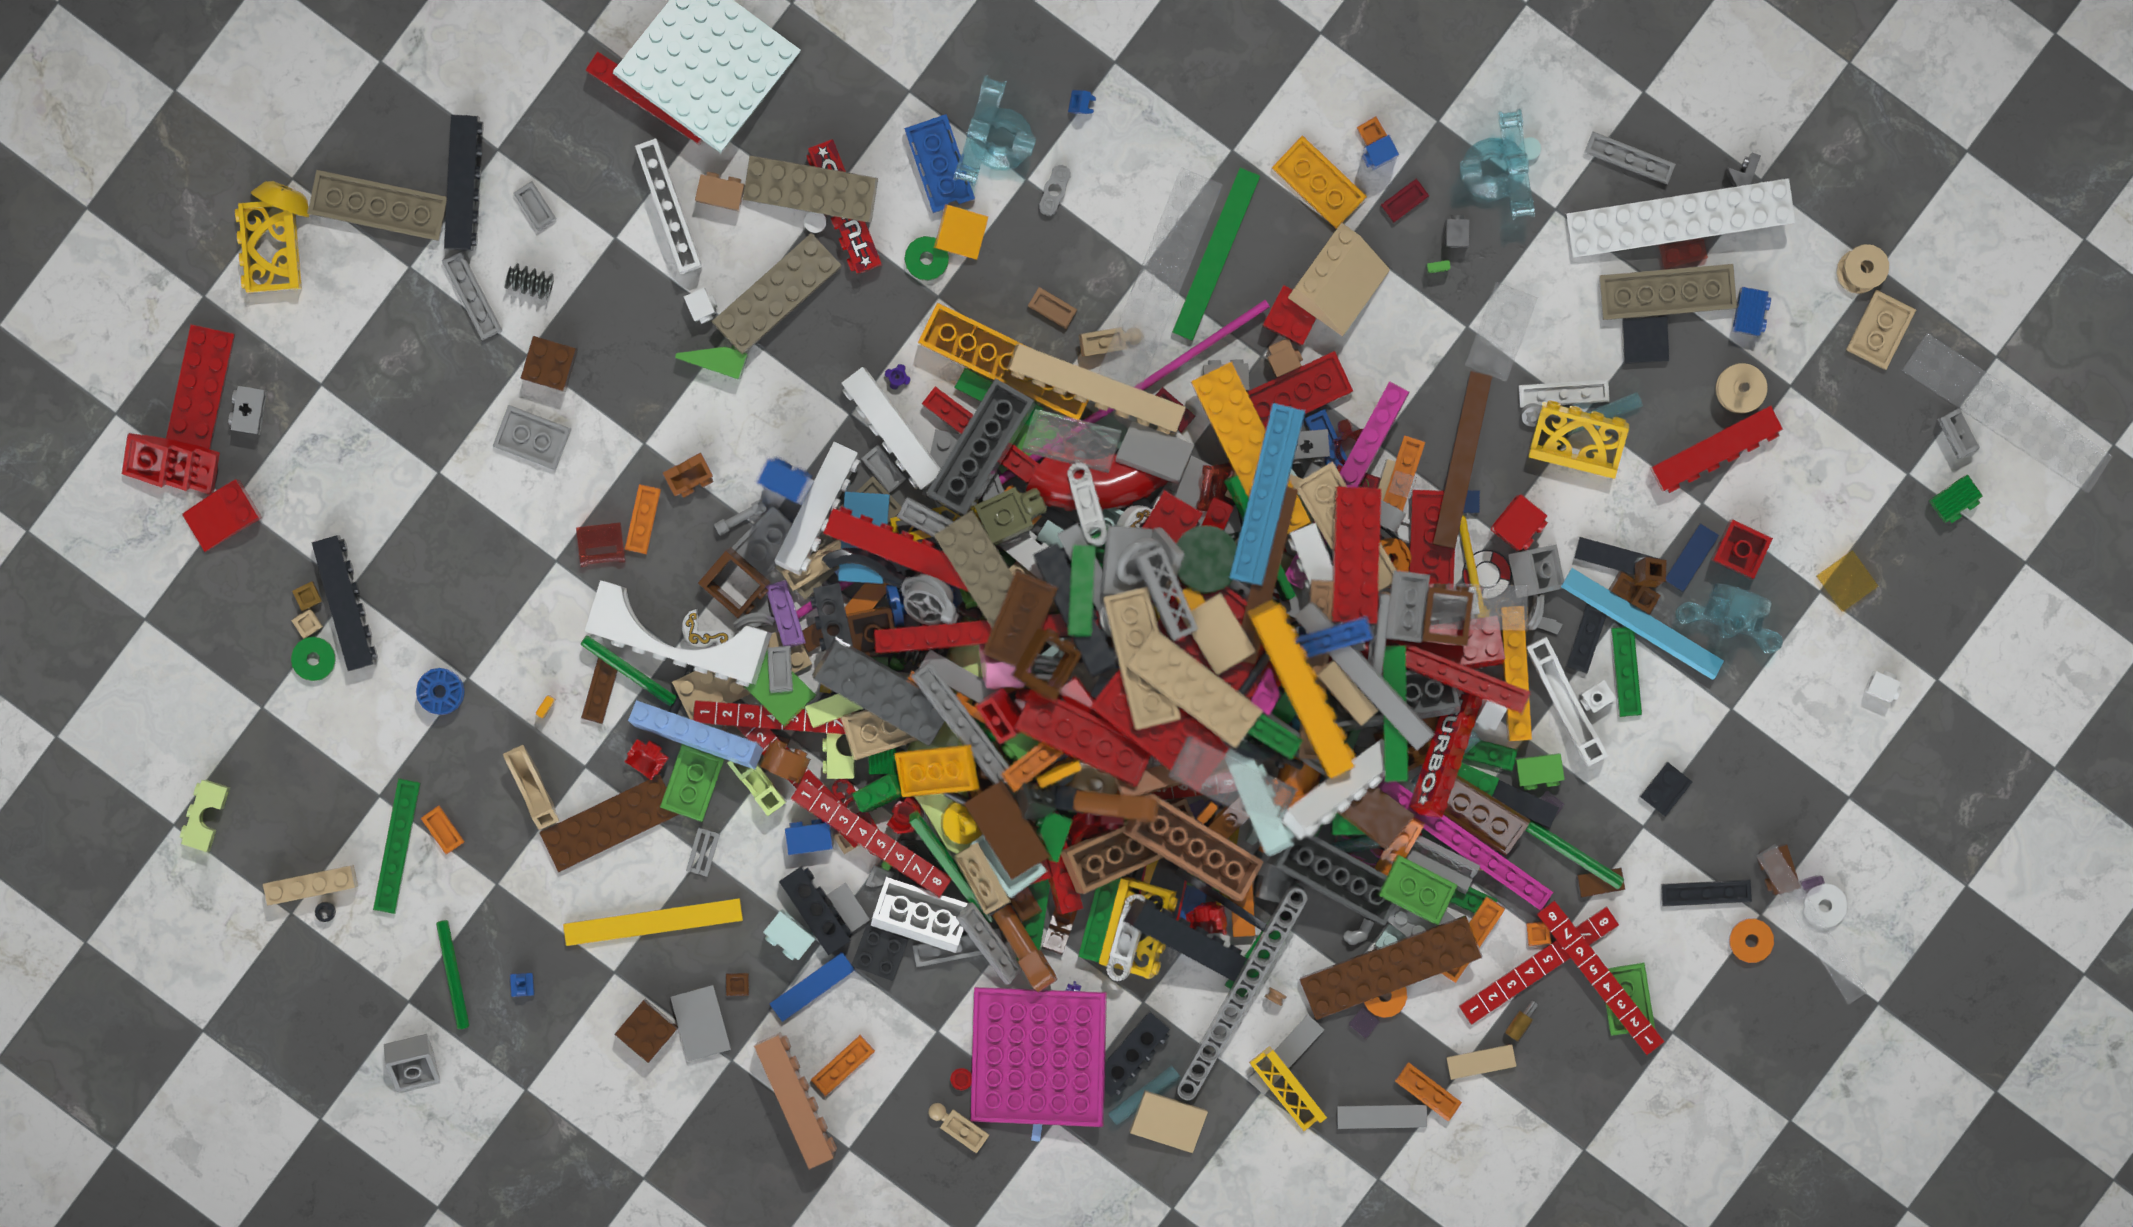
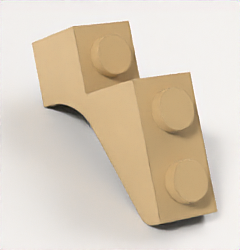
M524 745L504 753L505 761L538 829L541 830L558 822L559 818L553 801L545 790L539 770Z

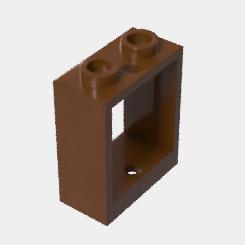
M732 547L728 548L698 582L700 586L737 618L743 614H749L755 608L752 603L757 598L761 600L768 593L769 590L766 587L771 583ZM731 560L760 585L742 606L714 582V579Z
M1434 583L1433 587H1428L1422 641L1468 646L1474 592H1469L1470 587L1456 586V590L1447 589L1446 584ZM1434 593L1467 597L1462 636L1429 632Z
M1050 628L1046 630L1037 629L1011 676L1044 698L1056 700L1082 653L1075 649L1076 645L1066 639L1064 641L1059 639V634ZM1045 641L1064 653L1047 684L1028 672Z

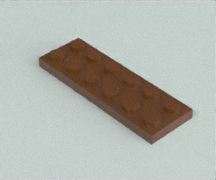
M661 774L653 777L652 780L649 779L539 832L558 873L679 815L660 808L666 790Z

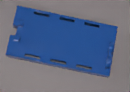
M947 114L904 128L933 213L944 210L945 204L949 205V203L957 201L959 205L974 200L975 196ZM948 130H950V133H951V136H952V139H953V143H951V140H950V137H949V134H948ZM912 142H914L918 155H915ZM955 151H957L961 164L958 163ZM920 163H921V165H922V168H923V171H924L925 176L922 175V172H921V169H920V166H919ZM963 172H964V174H965V177H966V180H967L968 185L965 184V181H964V178H963V175H962ZM926 185L929 186L932 197L929 196Z

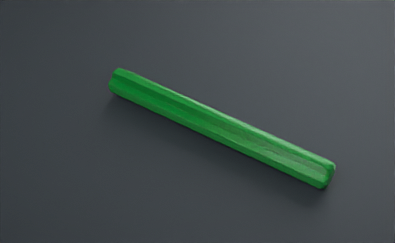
M586 635L583 638L581 646L668 706L675 702L676 696L591 637Z
M1531 821L1527 826L1526 831L1616 889H1619L1623 884V877L1535 821Z
M442 920L438 921L436 926L456 1025L458 1029H466L469 1027V1020L449 921Z

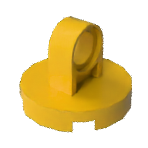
M953 801L945 809V812L942 813L941 827L943 833L951 841L958 844H969L982 835L981 830L965 806Z

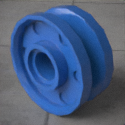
M443 668L430 669L424 673L416 687L417 700L422 708L429 713L438 715L449 714L458 709L463 702L465 694L464 684L460 677L453 671ZM439 685H443L446 689V694L442 698H438L435 694V689Z

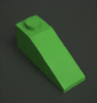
M732 344L731 348L719 347L676 353L675 358L740 380L748 354L744 353L742 355Z

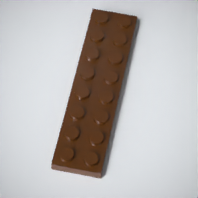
M1465 915L1302 976L1299 980L1315 1019L1318 1020L1481 959L1482 953Z

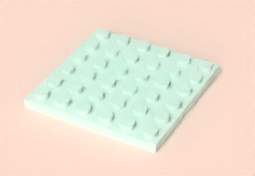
M670 0L615 68L613 74L711 147L722 153L801 50L734 0Z

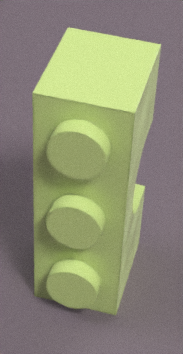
M827 733V738H823V752H827V761H823V774H827V779L855 778V760H853V756H845L837 748V741L844 734Z
M732 761L728 762V765L740 781L750 790L754 799L767 816L787 803L759 764H757L756 769H752Z
M201 780V783L196 784L193 793L196 799L194 805L190 804L186 816L189 817L187 826L184 825L180 833V838H182L181 844L204 852L210 851L217 830L205 825L203 813L209 807L220 810L224 809L230 787L208 780Z

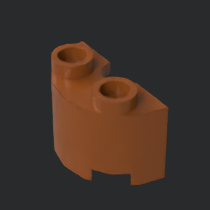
M701 452L663 472L674 496L681 494L683 498L694 493V487L701 484L703 488L714 482L712 479L714 476Z
M777 739L774 742L770 741L760 767L768 769L769 772L782 778L790 779L800 784L811 760L807 758L808 753L795 748L794 752L786 749V743Z

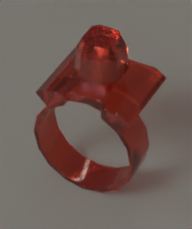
M1349 419L1338 422L1339 433H1342V436L1332 441V443L1336 444V458L1342 465L1346 461L1340 453L1341 442L1345 441L1347 437L1357 441L1363 429L1352 431L1353 426Z

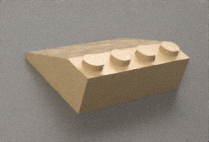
M1341 223L1288 298L1343 337L1390 269L1360 235Z

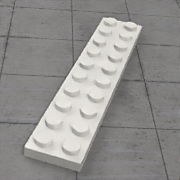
M1789 178L1567 213L1573 258L1796 223Z

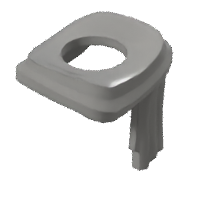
M767 594L761 600L758 598L755 600L758 613L747 614L733 623L738 631H741L745 626L754 628L773 626L775 618L770 615Z
M1542 594L1534 595L1530 614L1525 621L1526 629L1535 630L1538 627L1558 634L1563 624L1556 622L1554 619L1542 617L1545 596Z

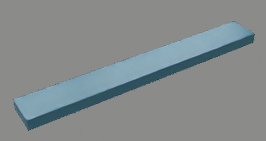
M1571 568L1561 585L1562 588L1714 680L1724 660L1574 568Z

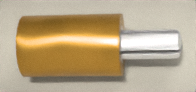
M1531 1001L1524 1013L1519 1010L1505 1033L1519 1041L1532 1023L1533 1019L1530 1016L1538 1004Z

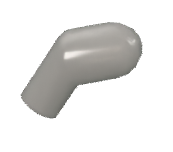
M1364 918L1359 930L1353 932L1348 930L1344 933V940L1350 945L1366 941L1374 922Z

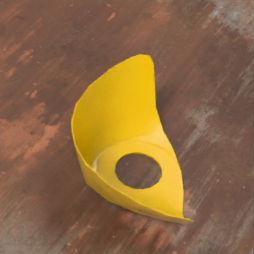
M267 181L251 191L253 196L269 205L308 218L310 216L308 214L307 198L303 193L274 181Z

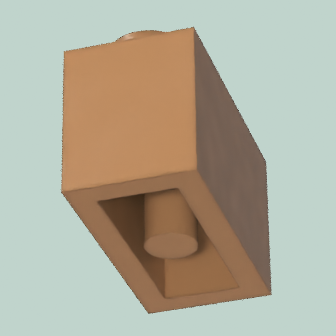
M713 172L700 175L695 197L696 202L740 212L745 184L741 183L742 179L728 176V180L720 179V174Z

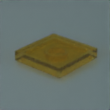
M1853 550L1816 575L1841 612L1878 587V584Z

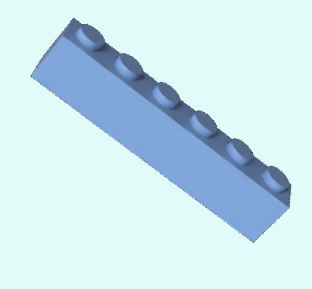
M637 700L628 720L636 728L752 769H756L763 748L756 742Z

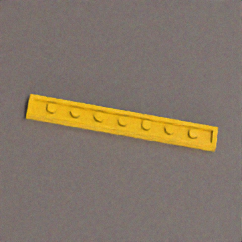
M738 898L564 923L563 927L566 946L743 921L741 901Z

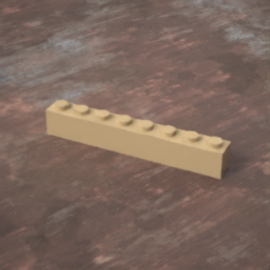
M1016 344L1007 368L1012 371V376L1024 379L1025 376L1033 379V384L1045 387V384L1054 387V392L1065 395L1066 392L1075 394L1073 399L1084 403L1088 399L1096 402L1094 407L1107 411L1108 407L1116 410L1115 415L1128 419L1129 415L1137 418L1136 423L1149 427L1150 423L1158 426L1157 431L1168 435L1170 431L1177 432L1186 408L1021 344Z

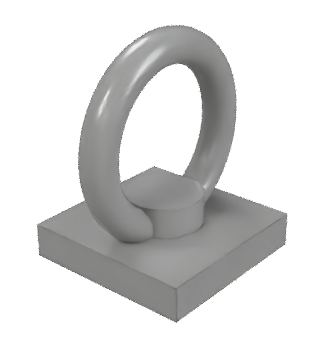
M1154 528L1152 538L1140 539L1123 551L1117 563L1118 577L1127 584L1144 582L1141 573L1137 575L1127 574L1126 564L1130 557L1138 550L1151 547L1150 551L1161 546L1176 577L1184 553L1162 528ZM1159 553L1148 558L1151 567L1160 569L1163 561ZM1161 574L1158 583L1161 588L1169 590L1171 579L1169 576Z

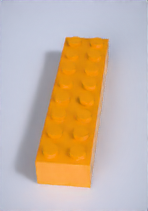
M937 302L918 341L919 345L993 381L996 378L1034 401L1079 422L1089 402L1088 399L1084 403L1073 399L1075 394L1066 392L1065 395L1054 392V387L1045 384V387L1033 384V379L1025 376L1024 379H1020L1011 375L1012 371L1007 368L1016 344L1026 345Z
M1229 362L1191 381V384L1236 476L1238 475L1248 498H1250L1266 430L1232 362ZM1289 479L1287 487L1294 488ZM1298 495L1287 536L1291 532L1311 524Z
M1271 600L1248 611L1324 772L1332 779L1354 768L1353 760L1356 758L1351 748L1343 743L1346 737L1341 727L1333 722L1336 720V716L1332 708L1324 703V700L1327 699L1323 689L1314 682L1317 676L1313 668L1304 661L1308 659L1307 655L1299 643L1296 644L1295 642L1298 637L1293 627L1285 621L1288 619V616L1283 606L1281 607L1280 603L1276 604Z

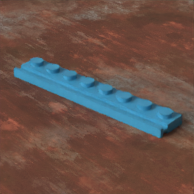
M1273 403L1230 575L1231 579L1263 586L1305 416L1304 410Z

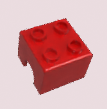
M1520 494L1515 496L1491 526L1490 531L1515 551L1527 550L1534 541L1531 538L1534 533H1540L1548 524L1545 520L1547 514Z

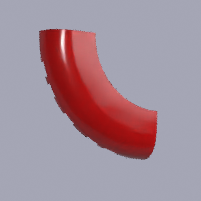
M1050 450L1033 473L1026 492L1036 488L1040 492L1045 505L1065 508V511L1077 510L1068 478L1069 467L1077 462L1086 464L1091 472L1101 511L1114 507L1119 509L1129 506L1134 501L1151 496L1153 491L1163 487L1169 481L1115 461L1117 455L1098 460H1078L1064 457ZM1077 470L1074 473V478L1078 480L1085 476L1084 470Z

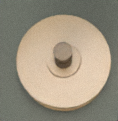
M1741 363L1728 367L1720 374L1716 382L1718 401L1725 409L1733 413H1747L1755 410L1763 403L1767 394V382L1763 373L1750 364Z

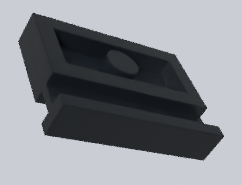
M1666 762L1639 797L1666 817L1693 781L1669 762Z

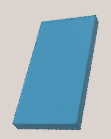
M845 492L844 507L853 510L852 515L859 518L861 514L873 518L872 523L879 526L882 522L888 524L889 494ZM841 541V549L851 547L859 548L844 541ZM853 563L839 565L838 581L884 584L883 578L868 567Z

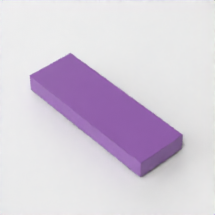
M787 580L768 585L766 587L769 590L767 594L783 646L794 647L806 643Z

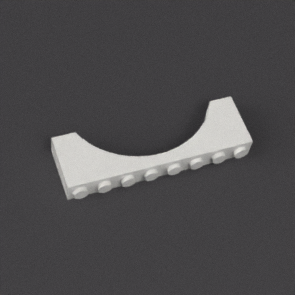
M601 580L585 628V632L591 633L590 637L592 639L603 641L604 638L612 640V645L624 648L625 644L633 646L631 651L645 654V651L653 653V658L665 661L666 657L674 659L673 664L682 667L690 664L695 666V671L707 674L708 670L716 672L715 677L724 680L732 677L737 679L736 684L746 687L749 686V683H757L772 634L754 627L745 626L733 638L715 647L701 650L675 648L658 640L643 627L630 605L627 588Z

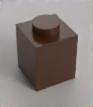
M1645 557L1635 563V585L1656 588L1666 582L1667 560Z

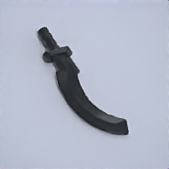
M842 548L822 557V561L830 569L848 563L868 567L883 578V582L899 588L898 592L901 594L904 580L907 577H914L911 573L907 577L897 573L896 568L889 561L861 548Z
M1220 737L1231 750L1246 758L1257 761L1271 759L1275 761V766L1280 769L1285 766L1284 764L1299 770L1304 766L1303 761L1295 758L1289 759L1265 743L1257 745L1241 740L1237 747L1234 748Z

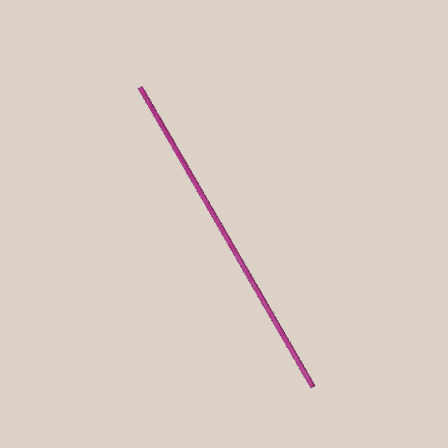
M1266 300L1262 301L1135 385L1134 388L1142 391L1146 390L1270 307ZM1109 407L1107 411L1099 409L1029 457L1037 462L1046 456L1050 450L1054 451L1114 411V409ZM1007 470L999 476L1001 484H1004L1016 475ZM840 581L838 583H840L842 591L854 582ZM811 601L796 610L799 619L815 609H812Z

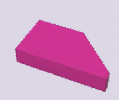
M1267 668L1250 701L1261 709L1262 713L1268 716L1279 697L1272 670Z

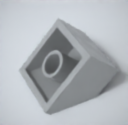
M1557 544L1508 554L1517 598L1563 589L1561 585L1564 582Z
M427 1034L384 1044L385 1064L397 1092L440 1082L433 1048Z

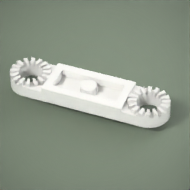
M1077 462L1072 464L1068 470L1071 490L1087 542L1093 546H1100L1107 540V528L1091 472L1086 464ZM1077 470L1085 471V476L1082 479L1074 478V473ZM1095 529L1102 531V535L1098 539L1090 537L1091 532Z
M1134 894L1127 898L1120 917L1107 965V974L1115 981L1126 979L1131 971L1141 932L1123 920L1135 898L1142 901L1145 900V897L1140 894ZM1116 963L1121 964L1124 968L1121 976L1114 973L1113 968Z

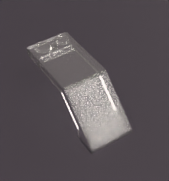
M1190 736L1187 737L1168 776L1275 830H1278L1297 789L1241 763Z

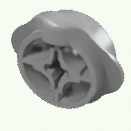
M929 575L907 577L901 587L905 598L904 607L914 620L929 626L953 622L956 615V610L952 603L953 594L943 581Z

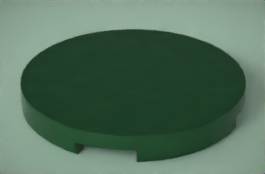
M1198 526L1188 530L1181 536L1176 545L1183 551L1184 556L1177 575L1186 587L1200 593H1211L1227 587L1234 580L1230 578L1237 545L1228 533L1213 526Z

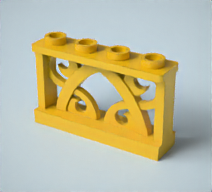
M263 201L238 203V209H235L236 222H240V231H237L238 244L242 245V253H239L240 267L243 266L244 275H241L242 289H245L247 293L302 289L296 214L283 210V212L269 217L265 208L274 206ZM253 210H259L263 213L265 221L262 223L260 218L254 216L256 223L252 225L248 221L249 213ZM273 225L276 226V229H278L279 226H283V234H276V232L273 229ZM268 229L275 239L286 242V247L275 253L271 263L265 260L255 249L258 240ZM248 230L254 231L250 239L248 237ZM284 255L287 258V262L281 264L279 261V267H277L278 258ZM250 256L257 262L252 266ZM259 270L261 272L260 278L264 277L266 270L270 271L268 280L264 284L255 283L253 280L254 271ZM275 274L289 278L290 283L271 285Z
M1556 401L1542 402L1529 448V458L1615 479L1629 432V423H1626V420L1620 417L1606 418L1604 414L1595 411L1591 413L1583 412L1581 408L1576 406L1563 407ZM1552 414L1561 418L1558 423L1552 420V425L1556 428L1555 431L1550 430L1545 423L1546 418ZM1583 426L1590 433L1595 444L1583 447L1578 455L1572 454V446L1563 435ZM1542 429L1550 435L1543 446L1538 445ZM1607 429L1617 431L1619 437L1616 442L1604 444L1603 441H1608L1612 438V435L1607 436L1605 434ZM1557 440L1562 441L1566 445L1565 450L1557 449V446L1561 445ZM1616 448L1613 462L1608 463L1606 449ZM1592 449H1598V452L1592 451V453L1594 454L1593 458H1588L1586 456L1587 451Z
M1129 876L1121 878L1099 964L1107 966L1109 963L1110 953L1125 901L1129 896L1136 894L1132 891L1133 887L1147 891L1148 893L1145 895L1147 899L1154 895L1160 896L1164 902L1163 907L1171 912L1175 910L1178 899L1175 898L1176 891L1135 880V878ZM1150 936L1140 941L1136 949L1137 957L1140 961H1143L1142 955L1147 954L1149 962L1145 967H1140L1133 960L1130 973L1147 979L1157 975L1161 967V962H1159L1160 954L1164 953L1166 945ZM1153 943L1152 949L1149 948V947H1147V946H1149L1150 944ZM1116 963L1114 965V968L1120 970L1124 969L1123 966L1119 963Z

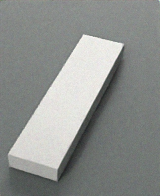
M1608 379L1519 385L1520 408L1530 403H1536L1541 406L1542 402H1548L1549 400L1556 401L1561 405L1610 402Z

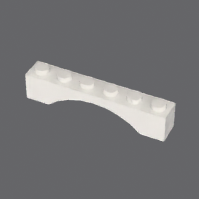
M1543 637L1526 646V651L1585 765L1589 767L1608 757L1598 735L1577 700L1547 637Z

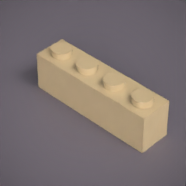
M354 865L263 884L267 906L358 887Z

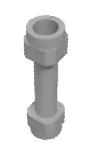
M760 499L752 503V507L726 521L722 519L715 523L714 526L719 535L721 536L729 532L731 527L754 515L759 516L766 512L767 509L763 501Z

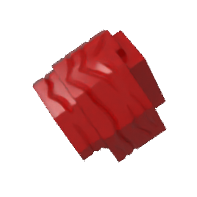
M637 739L631 750L627 753L628 757L624 762L652 780L656 774H659L669 757L661 752L663 748L650 740L645 744Z
M914 796L906 797L905 800L901 798L893 807L892 812L894 815L886 825L897 834L913 832L915 829L910 824V814L918 811L922 818H924V811Z
M1216 901L1202 902L1193 911L1186 914V920L1191 922L1190 927L1194 929L1196 926H1199L1208 931V934H1227L1225 909L1223 905L1216 904Z

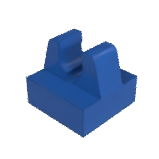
M1072 90L1068 112L1092 114L1094 110L1089 109L1088 105L1089 101H1096V97L1088 91Z
M533 973L510 974L512 997L535 995Z

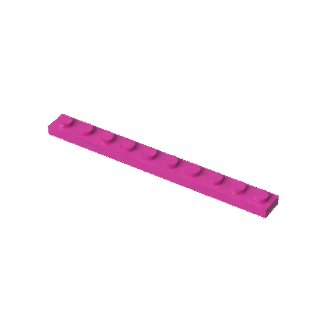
M1390 381L1339 473L1347 487L1360 486L1410 393ZM1320 530L1324 543L1327 547L1328 542ZM1297 552L1286 572V576L1290 583L1304 589L1306 586L1305 581L1308 580L1305 571H1300L1297 559H1300Z
M1385 776L1382 778L1381 783L1377 787L1413 813L1415 818L1424 822L1423 828L1466 859L1480 865L1483 871L1539 910H1542L1553 894L1551 890L1443 815L1442 818L1418 814L1409 807L1413 793L1396 781L1385 782Z

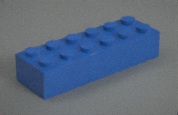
M774 457L773 460L767 459L756 483L802 505L814 481L811 480L813 477L811 474L796 466L792 470L793 466Z

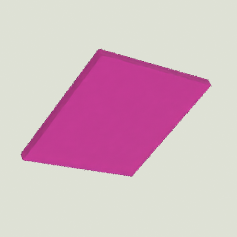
M974 987L971 1121L1103 1127L1107 992L1041 990L1037 992L1035 989Z

